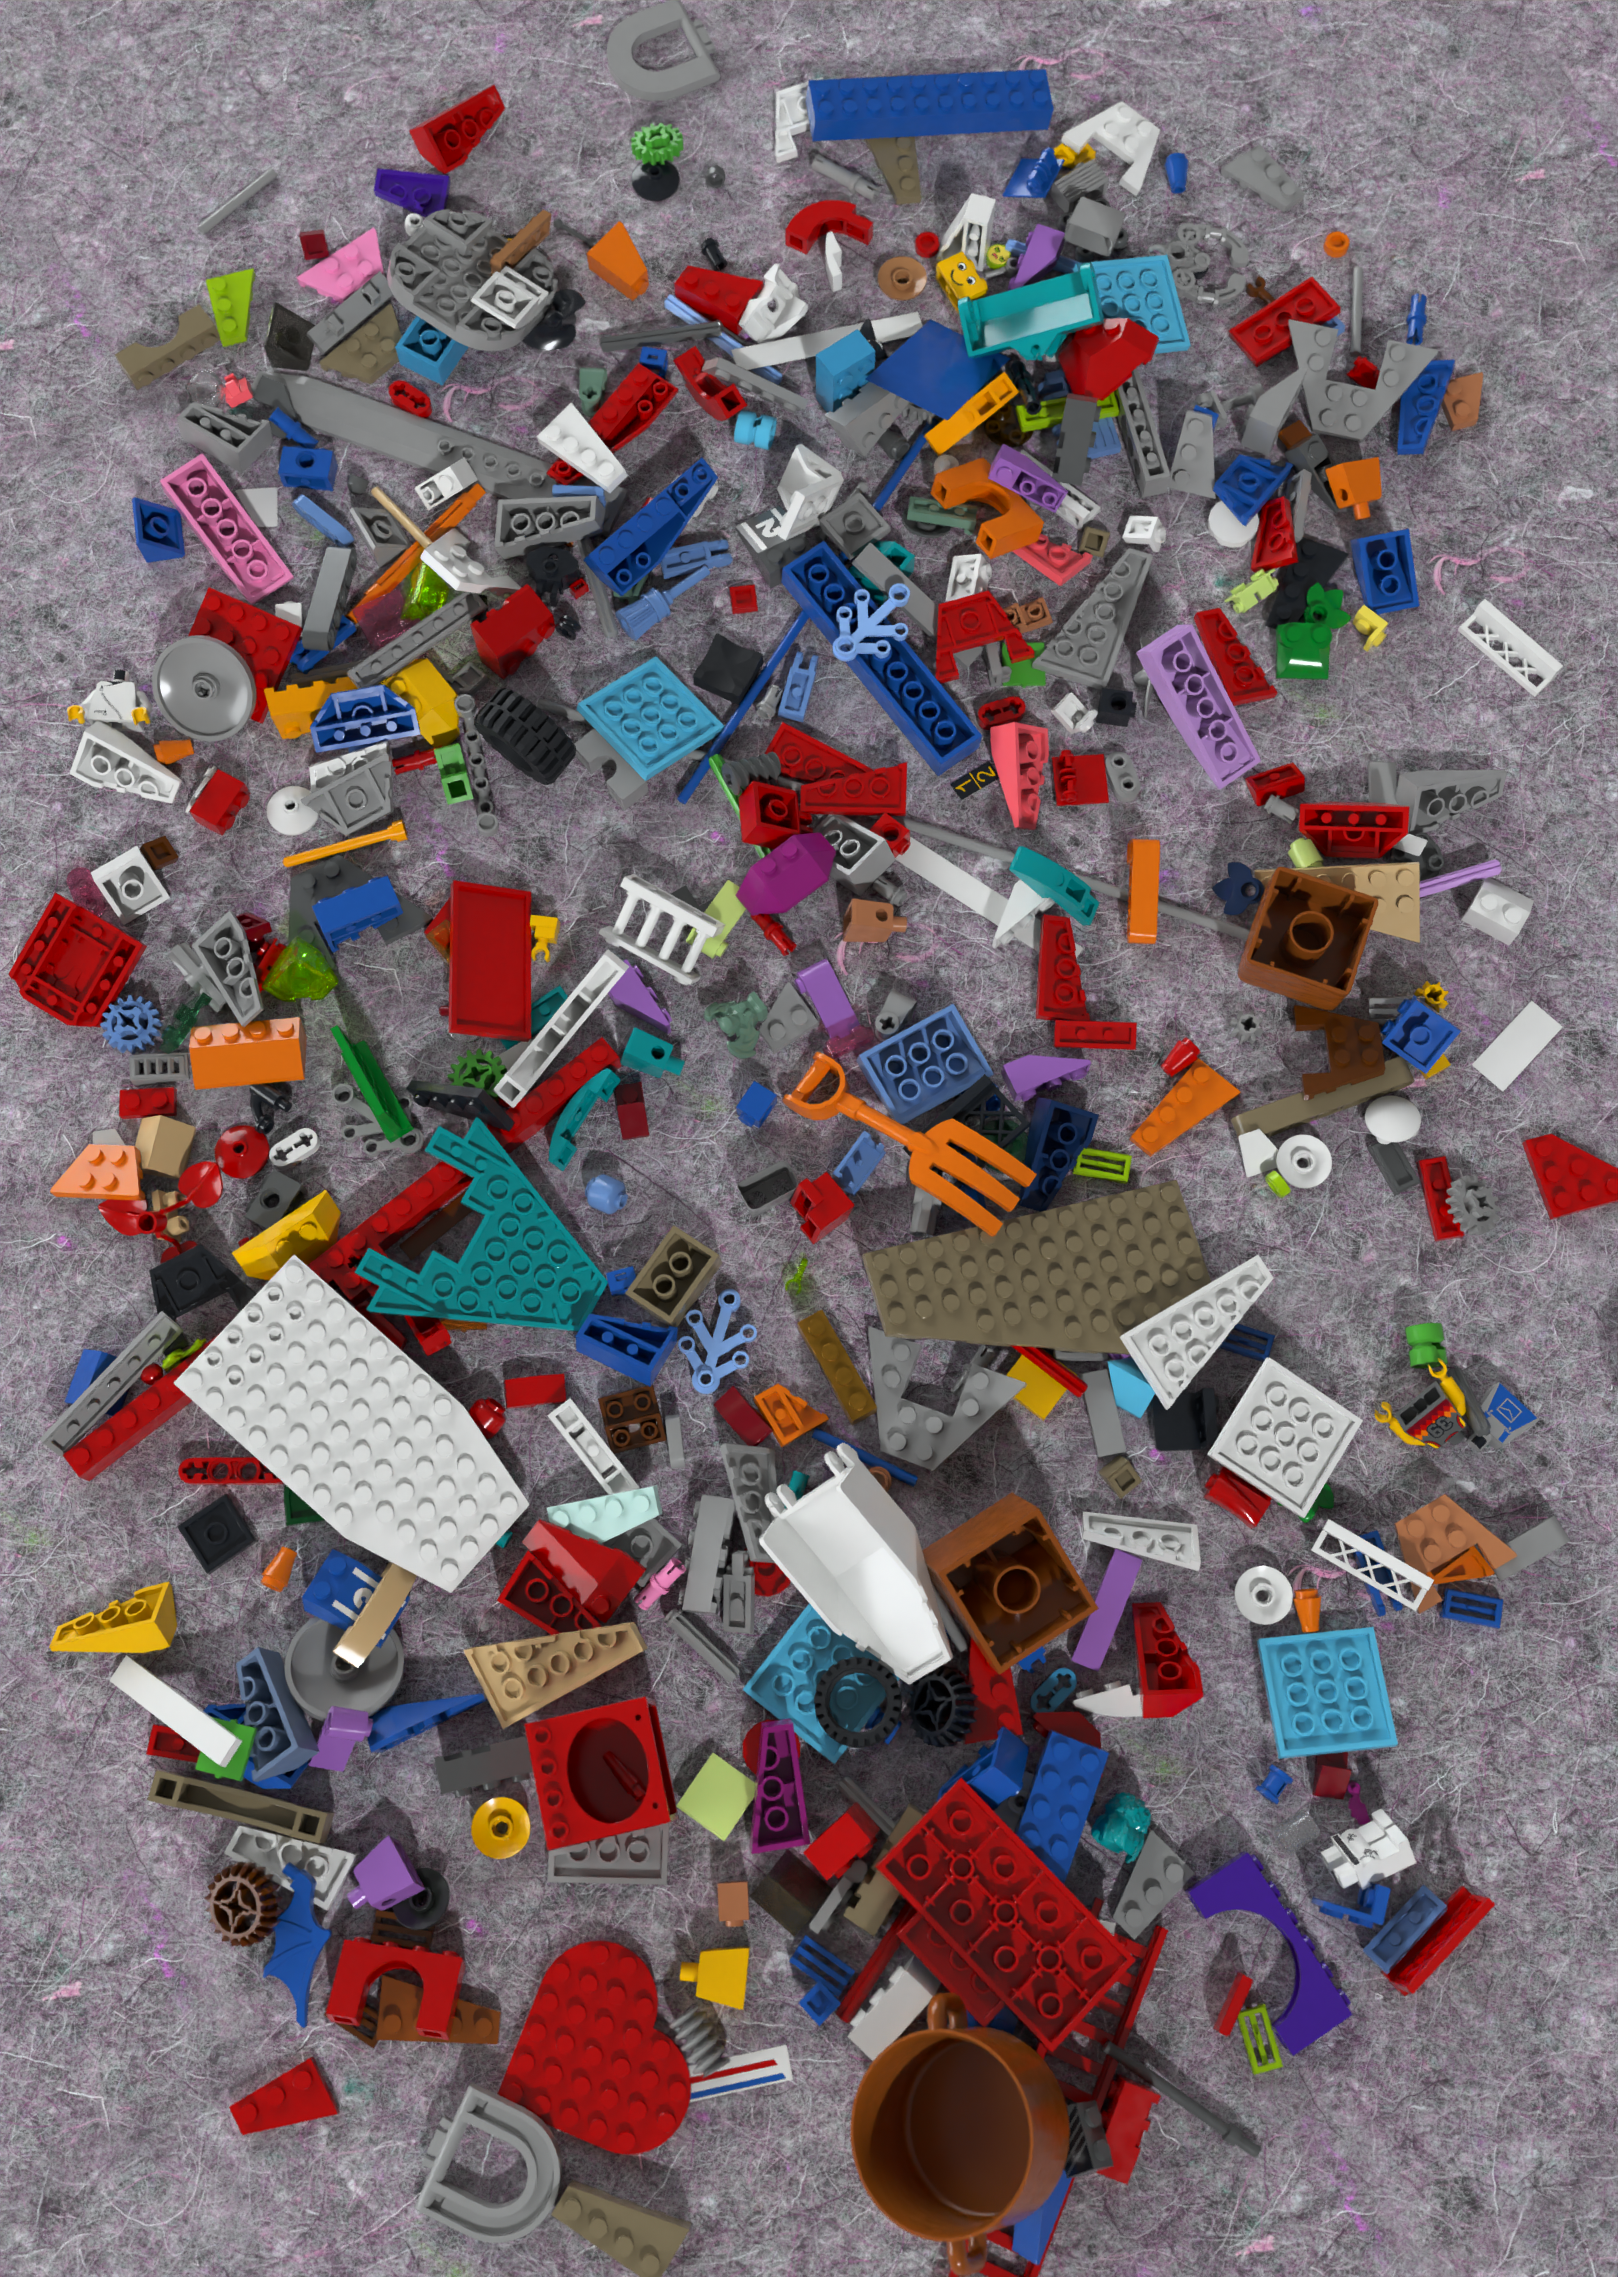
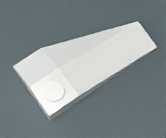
M99 720L84 731L69 773L93 787H109L117 789V792L137 793L144 798L171 804L174 802L182 782L180 778L123 733Z

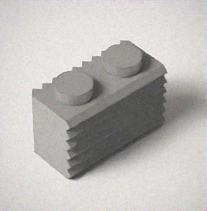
M1094 159L1085 164L1080 162L1068 174H1060L1055 178L1050 196L1065 213L1072 214L1081 197L1094 201L1105 195L1109 178L1097 166Z

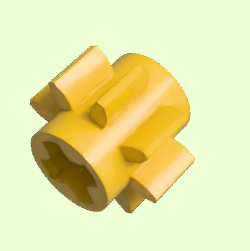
M1426 981L1422 989L1417 988L1414 992L1415 996H1425V1003L1435 1009L1437 1013H1439L1440 1008L1444 1009L1448 1005V1002L1443 999L1449 992L1444 991L1440 987V982L1436 985H1430Z

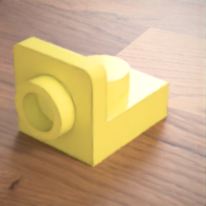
M1363 605L1357 612L1352 624L1356 626L1360 633L1369 636L1363 648L1368 652L1373 645L1378 647L1387 635L1384 631L1388 622Z

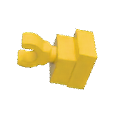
M531 915L530 926L535 931L534 937L537 940L536 946L531 951L533 961L536 960L537 953L541 951L545 952V961H550L551 954L548 950V943L557 944L561 924L558 918Z

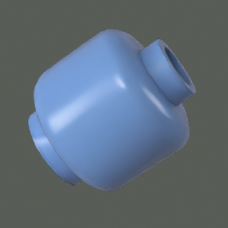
M605 1174L592 1178L585 1189V1196L589 1206L606 1214H613L618 1209H622L628 1199L624 1183Z

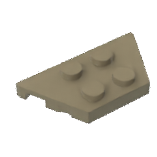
M392 305L386 306L319 362L320 367L327 372L329 369L341 372V375L344 377L357 378L361 382L372 384L398 363L399 359L395 346L402 338V334Z

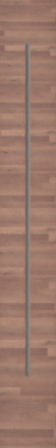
M541 698L537 702V708L592 726L575 709ZM695 749L685 757L701 762L707 753ZM723 758L725 763L730 764V762H733L731 760ZM779 776L778 783L774 786L795 790L796 793L801 794V785L804 784ZM865 815L877 820L881 818V816ZM891 816L908 830L1002 861L1012 863L1015 853L902 816ZM1073 873L1090 886L1091 890L1128 901V890ZM1158 900V912L1244 940L1248 938L1250 932L1248 929Z

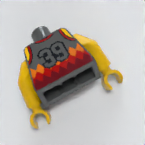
M1439 1358L1438 1361L1443 1366L1442 1370L1434 1372L1429 1364L1428 1369L1433 1377L1441 1380L1440 1384L1437 1381L1433 1382L1395 1413V1417L1392 1416V1406L1387 1402H1382L1381 1404L1382 1408L1388 1412L1387 1415H1381L1375 1410L1376 1420L1380 1423L1388 1422L1390 1424L1389 1428L1406 1444L1428 1445L1434 1449H1439L1448 1441L1452 1445H1457L1464 1438L1462 1429L1467 1424L1462 1417L1466 1413L1465 1396L1453 1377H1448L1446 1374L1447 1367L1444 1361Z

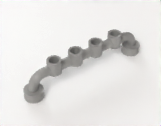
M462 694L456 698L454 706L457 714L464 718L466 727L464 738L467 747L470 749L469 763L475 776L473 786L480 802L478 804L480 816L476 821V825L481 835L491 837L498 832L499 824L495 817L494 806L489 799L491 787L484 772L487 765L480 751L482 740L474 726V714L476 713L477 706L472 696Z

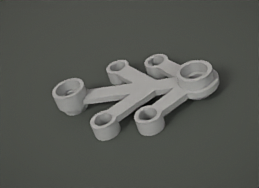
M339 1084L333 1089L332 1099L339 1107H350L373 1122L358 1126L351 1124L344 1126L341 1135L346 1142L353 1143L359 1137L383 1133L370 1107L355 1097V1092L349 1085ZM343 1094H349L348 1100H340ZM400 1096L398 1098L400 1103L403 1101L409 1102V1106L404 1108V1111L413 1125L411 1111L414 1104L410 1097ZM414 1127V1130L392 1143L387 1139L381 1141L369 1139L364 1143L363 1150L369 1157H376L382 1151L397 1148L403 1153L413 1154L422 1148L424 1137L421 1131ZM354 1130V1136L346 1137L347 1131ZM409 1137L415 1138V1142L412 1145L406 1144V1140ZM370 1145H377L374 1152H368Z

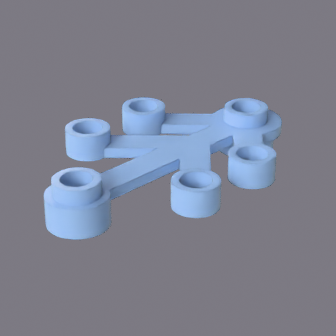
M902 583L894 584L889 590V599L869 618L868 604L870 594L865 589L857 590L854 595V603L857 606L858 629L850 636L849 623L852 619V611L849 607H840L836 613L840 637L833 643L832 651L834 656L840 661H851L857 654H875L878 658L888 657L891 648L889 642L885 640H880L877 643L860 642L865 637H893L897 641H903L907 638L908 627L904 623H897L895 625L878 624L896 607H903L908 603L910 596L909 588ZM900 595L903 597V600H897L894 597ZM864 596L866 600L860 601L857 597ZM846 613L849 616L847 618L840 617V614ZM902 629L905 633L899 635L896 633V630ZM883 646L887 651L880 652L878 648ZM848 647L850 651L843 652L841 651V648Z
M725 1289L718 1297L721 1310L713 1337L710 1336L705 1327L703 1315L699 1310H690L686 1315L688 1325L694 1328L708 1353L705 1364H703L695 1351L693 1338L689 1336L682 1337L678 1342V1347L687 1356L695 1371L692 1376L693 1387L702 1394L713 1393L719 1387L722 1377L737 1369H744L749 1364L748 1354L744 1351H737L734 1353L731 1361L716 1367L720 1356L745 1342H753L757 1337L756 1328L751 1324H746L740 1329L739 1333L724 1341L731 1313L738 1310L741 1304L740 1295L734 1289ZM727 1295H732L735 1300L733 1303L727 1304L724 1302V1298ZM691 1315H699L700 1320L697 1323L690 1322ZM746 1329L753 1330L754 1334L751 1338L744 1337L743 1332ZM684 1341L692 1343V1347L689 1350L682 1348ZM740 1355L746 1358V1362L742 1365L735 1362L736 1357ZM709 1375L711 1377L710 1383L703 1384L701 1377Z

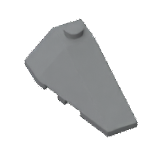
M229 910L192 944V947L241 1026L245 1027L264 1008L246 932L235 914Z

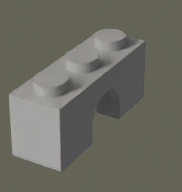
M595 728L574 743L576 746L575 757L591 774L602 767H611L616 771L606 781L608 793L624 811L649 792L647 781L623 759Z

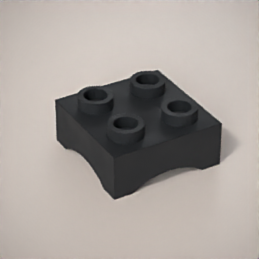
M716 633L705 658L693 674L694 685L739 705L763 665V654L740 647Z

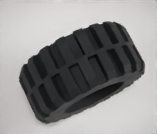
M509 688L498 689L475 716L474 726L486 742L518 770H521L525 775L543 785L554 783L576 755V746L572 743L571 738L565 734V731L540 708L532 704L531 701Z

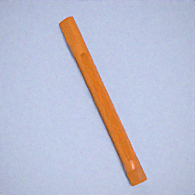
M476 483L467 492H463L424 534L434 543L449 532L476 506V502L486 493L484 489ZM417 540L364 593V596L345 615L354 625L374 606L377 607L422 561L420 557L425 548Z

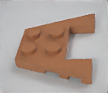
M1445 1494L1394 1524L1405 1564L1424 1575L1477 1544L1493 1570L1517 1557V1554ZM1409 1582L1415 1600L1421 1587ZM1433 1584L1417 1608L1418 1614L1443 1601Z

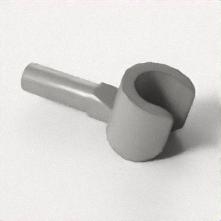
M1011 257L1007 260L1004 267L984 272L985 278L1004 274L1008 278L1016 277L1019 271L1015 267L1018 259Z

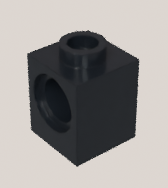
M1102 688L1096 723L1127 727L1129 719L1135 718L1137 702H1132L1133 692ZM1112 706H1120L1122 710H1115Z

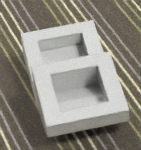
M831 231L827 233L825 264L830 287L835 292L842 289V272L839 268L841 267V249Z

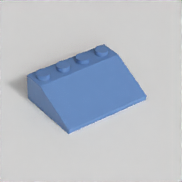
M954 1004L863 1052L856 1060L868 1083L889 1114L902 1125L969 1089L984 1074L988 1078L994 1075Z

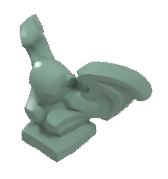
M755 991L748 995L746 1001L737 1003L734 1000L720 1004L714 1002L705 1009L703 1014L705 1021L711 1022L716 1018L721 1030L728 1034L729 1037L736 1034L737 1039L735 1041H727L726 1043L727 1049L732 1055L740 1059L751 1058L756 1055V1051L753 1049L758 1042L760 1031L756 1030L755 1026L758 1021L762 1022L767 1019L768 1010Z

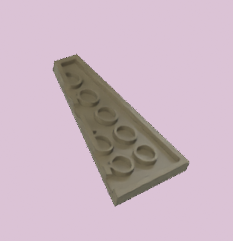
M915 136L864 139L869 151H872L878 169H881L885 177V182L896 204L921 203Z

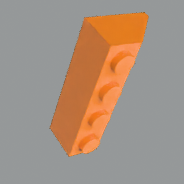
M300 1017L251 1021L245 1027L241 1026L240 1023L191 1027L189 1051L195 1090L305 1080L307 1036Z

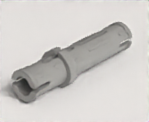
M821 155L816 156L818 161L813 160L812 170L849 188L851 193H858L872 202L877 200L874 195L879 197L881 188L863 179V175L859 173L854 174Z

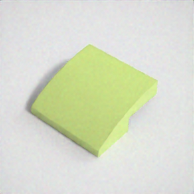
M712 1753L676 1807L725 1841L753 1800L755 1782L715 1753Z

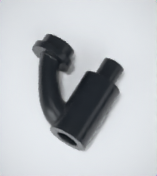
M270 1083L252 1084L249 1089L251 1093L250 1107L256 1122L255 1131L268 1134L273 1129L275 1123L270 1115L263 1114L261 1103L264 1102L274 1110L281 1109L284 1112H288L291 1109L292 1103L287 1100L285 1093Z

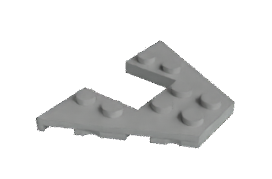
M1290 319L1288 322L1294 347L1293 350L1297 360L1298 370L1303 366L1308 368L1302 387L1312 432L1362 442L1438 354L1436 349L1388 340L1375 390L1326 380L1339 329Z
M868 1327L881 1451L934 1472L951 1455H954L971 1436L981 1430L998 1411H1001L1015 1395L1027 1386V1383L972 1364L953 1417L903 1399L922 1346L903 1338L885 1337L883 1331Z

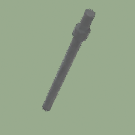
M1110 2040L1105 2042L1102 2048L1103 2052L1220 2133L1225 2142L1233 2147L1237 2145L1254 2158L1259 2155L1261 2147L1244 2136L1242 2130L1236 2125L1224 2122Z

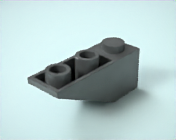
M1318 433L1301 439L1285 451L1284 454L1288 461L1294 464L1293 469L1296 474L1303 469L1312 473L1311 490L1334 513H1337L1341 509L1337 507L1326 474V469L1336 466Z

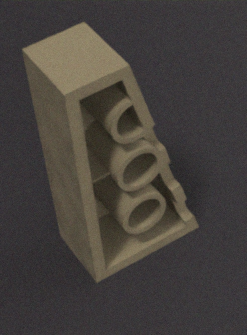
M909 1803L865 1874L864 1879L860 1882L846 1905L843 1914L844 1917L872 1936H875L881 1925L885 1927L894 1912L891 1907L895 1900L903 1898L874 1866L925 1814L924 1811L912 1803Z

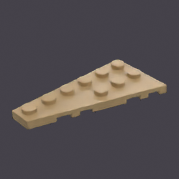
M1419 862L1289 868L1375 897L1378 900V907L1370 930L1420 943ZM1276 869L1254 870L1255 878L1260 880L1264 888H1266Z

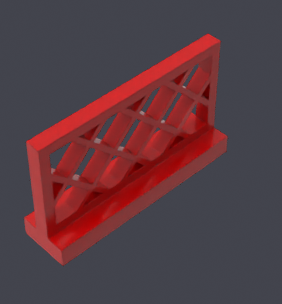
M1460 1886L1444 1903L1448 1908L1444 1914L1388 1974L1384 1971L1380 1973L1402 1996L1406 1997L1408 1993L1414 1994L1496 1905L1489 1897L1471 1894L1464 1886Z

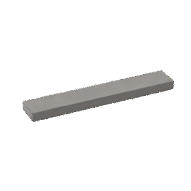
M870 542L852 564L887 597L889 596L890 588L894 584L902 583L906 585L910 590L909 601L905 606L899 608L937 643L938 606ZM900 595L894 597L897 600H903V597ZM979 646L954 653V660L966 670L984 649Z
M462 592L347 672L348 677L357 688L381 684L486 611V604L477 593Z
M161 1311L40 1438L41 1442L63 1458V1454L74 1447L141 1376L143 1369L152 1364L184 1330Z

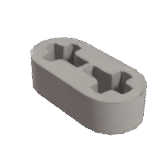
M666 1415L665 1423L671 1469L686 1467L680 1415Z

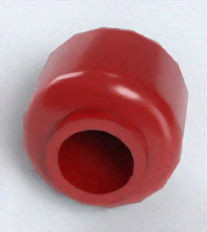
M491 1397L478 1399L468 1411L484 1437L488 1440L494 1438L506 1422L505 1408Z

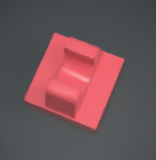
M234 373L224 377L227 382L225 383L226 388H224L225 398L231 409L253 398L251 385L246 377L238 380Z

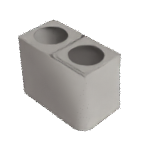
M1081 197L1066 223L1065 239L1069 243L1103 256H1110L1121 233L1125 213Z
M779 1161L737 1183V1189L752 1218H755L791 1199L798 1186V1179L788 1162ZM778 1179H785L790 1183L791 1191L780 1197L775 1196L772 1192V1184ZM756 1191L762 1192L767 1198V1203L757 1209L750 1208L747 1202L749 1195Z

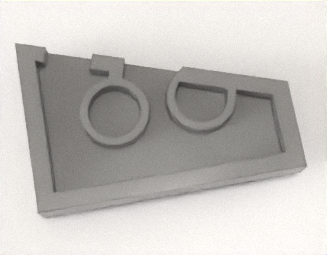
M1260 144L1221 169L1220 175L1225 178L1232 177L1239 182L1240 187L1245 190L1247 188L1252 189L1260 195L1262 200L1282 212H1286L1304 199V192Z
M1187 409L1170 472L1171 478L1168 488L1216 499V493L1213 491L1215 485L1212 415Z
M1151 1829L1147 1833L1142 1850L1137 1856L1130 1877L1111 1916L1134 1940L1195 1874Z

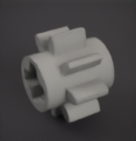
M1239 1011L1237 1014L1238 1020L1231 1019L1229 1023L1234 1028L1230 1037L1235 1036L1239 1040V1045L1245 1041H1249L1252 1045L1256 1041L1255 1036H1261L1263 1030L1258 1028L1263 1019H1257L1254 1016V1011L1245 1015ZM1244 1025L1249 1026L1248 1031L1244 1030Z

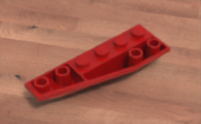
M638 363L588 424L611 453L614 454L648 429L679 390ZM560 457L546 472L549 477L561 485H572L584 476Z

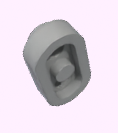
M1121 751L1112 752L1105 761L1106 775L1112 791L1119 801L1132 802L1139 795L1140 781L1130 757ZM1121 761L1123 765L1118 766L1114 762ZM1128 783L1132 786V788L1127 789L1123 786V784Z

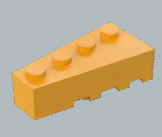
M349 677L337 678L334 684L321 680L314 681L311 687L298 688L297 684L286 685L287 690L274 692L272 687L265 688L264 692L270 716L282 739H295L301 736V734L311 732L310 726L331 693L358 688Z

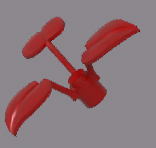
M204 1161L187 1168L182 1173L178 1182L179 1191L187 1197L165 1209L148 1211L146 1198L144 1201L108 1199L100 1203L98 1209L105 1220L121 1234L136 1236L141 1233H155L157 1238H162L174 1244L175 1247H169L163 1252L160 1260L161 1264L198 1245L192 1240L185 1241L180 1245L178 1240L164 1234L163 1231L167 1227L166 1214L188 1204L191 1200L199 1208H208L215 1205L221 1198L223 1191L219 1165L216 1162Z

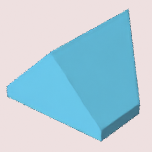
M1132 1357L1107 1361L1116 1406L1140 1419L1155 1395L1154 1390Z

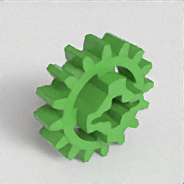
M652 123L650 128L643 126L641 127L642 132L635 131V137H631L632 154L635 155L636 160L642 159L643 164L650 162L652 165H655L659 161L661 164H664L665 160L672 162L674 161L673 156L679 157L680 151L684 150L682 133H679L678 127L672 129V124L665 126L663 123H660L658 126H654Z
M478 1048L475 1055H472L471 1051L467 1050L466 1058L457 1056L460 1063L458 1065L451 1064L450 1067L454 1073L448 1074V1079L453 1082L450 1085L484 1089L491 1098L498 1102L499 1098L492 1090L503 1078V1074L508 1071L505 1065H501L502 1060L499 1056L493 1059L492 1051L489 1050L483 1055L481 1048ZM478 1063H485V1064H488V1065L483 1066V1065L478 1064ZM481 1075V1080L476 1082V1076Z

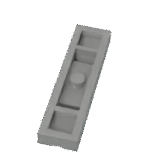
M379 271L307 332L306 336L323 355L394 296L389 288L386 277ZM366 293L371 299V304L365 299L363 294Z

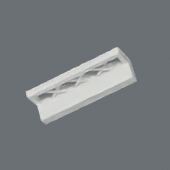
M1022 449L1020 453L1026 455L1052 477L1053 471ZM1058 482L1068 490L1070 496H1065L1056 514L1081 532L1100 512L1101 507L1070 484Z
M1486 599L1477 606L1475 612L1458 629L1463 636L1534 697L1557 676L1563 667L1561 663ZM1476 621L1483 627V634H1475L1468 627ZM1489 640H1498L1502 644L1503 651H1494L1489 646ZM1508 657L1519 658L1522 661V668L1510 665ZM1528 674H1537L1544 681L1536 687L1528 680Z
M1329 1519L1311 1551L1414 1611L1417 1610L1426 1592L1434 1582L1430 1577ZM1327 1534L1339 1540L1342 1552L1328 1554L1320 1549ZM1343 1543L1352 1547L1353 1549L1345 1551ZM1359 1551L1365 1555L1368 1567L1357 1570L1349 1565L1346 1554ZM1343 1555L1345 1563L1335 1557ZM1369 1558L1379 1564L1371 1566ZM1383 1566L1390 1569L1394 1582L1384 1585L1376 1582L1372 1569ZM1369 1570L1371 1578L1361 1572ZM1396 1574L1402 1576L1405 1580L1397 1581ZM1412 1582L1421 1587L1413 1603L1402 1597L1399 1584ZM1395 1585L1397 1593L1387 1587Z

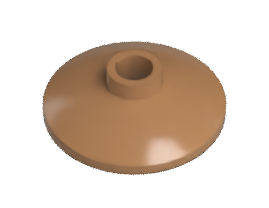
M899 256L891 258L881 266L878 272V284L881 291L895 300L904 301L917 297L922 293L927 283V274L920 262L910 257Z

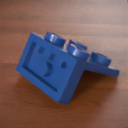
M1371 1882V1886L1364 1890L1360 1887L1357 1895V1904L1360 1905L1359 1911L1313 1897L1312 1903L1319 1906L1318 1912L1339 1919H1343V1915L1347 1914L1349 1915L1348 1921L1372 1928L1373 1923L1383 1925L1391 1888Z

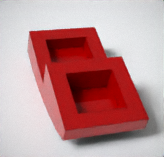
M564 1374L504 1380L506 1409L563 1404L567 1401Z

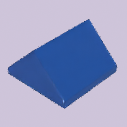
M134 497L132 499L136 544L145 561L150 563L184 557L181 514L178 510Z
M84 1349L65 1403L72 1405L117 1356L102 1351ZM129 1389L105 1413L106 1415L114 1416L123 1408Z

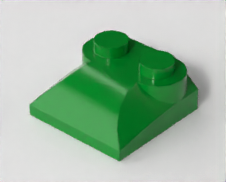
M1295 622L1278 625L1276 628V679L1328 680L1330 642L1332 640L1330 626L1322 623Z

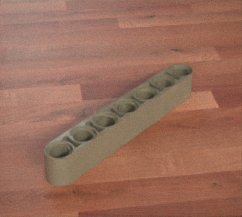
M1400 1056L1385 1061L1384 1075L1355 1085L1347 1084L1338 1087L1336 1091L1328 1094L1323 1092L1314 1095V1098L1310 1100H1303V1092L1239 1114L1232 1118L1231 1122L1238 1137L1239 1135L1260 1129L1268 1138L1403 1089L1414 1083L1415 1080L1405 1059Z

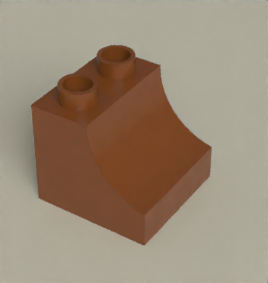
M1012 1492L922 1550L930 1579L941 1598L967 1630L990 1667L998 1674H1001L1099 1609L1040 1509Z

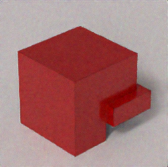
M827 1171L813 1182H810L808 1178L800 1182L790 1201L793 1208L806 1222L800 1226V1229L813 1245L845 1222L855 1206Z

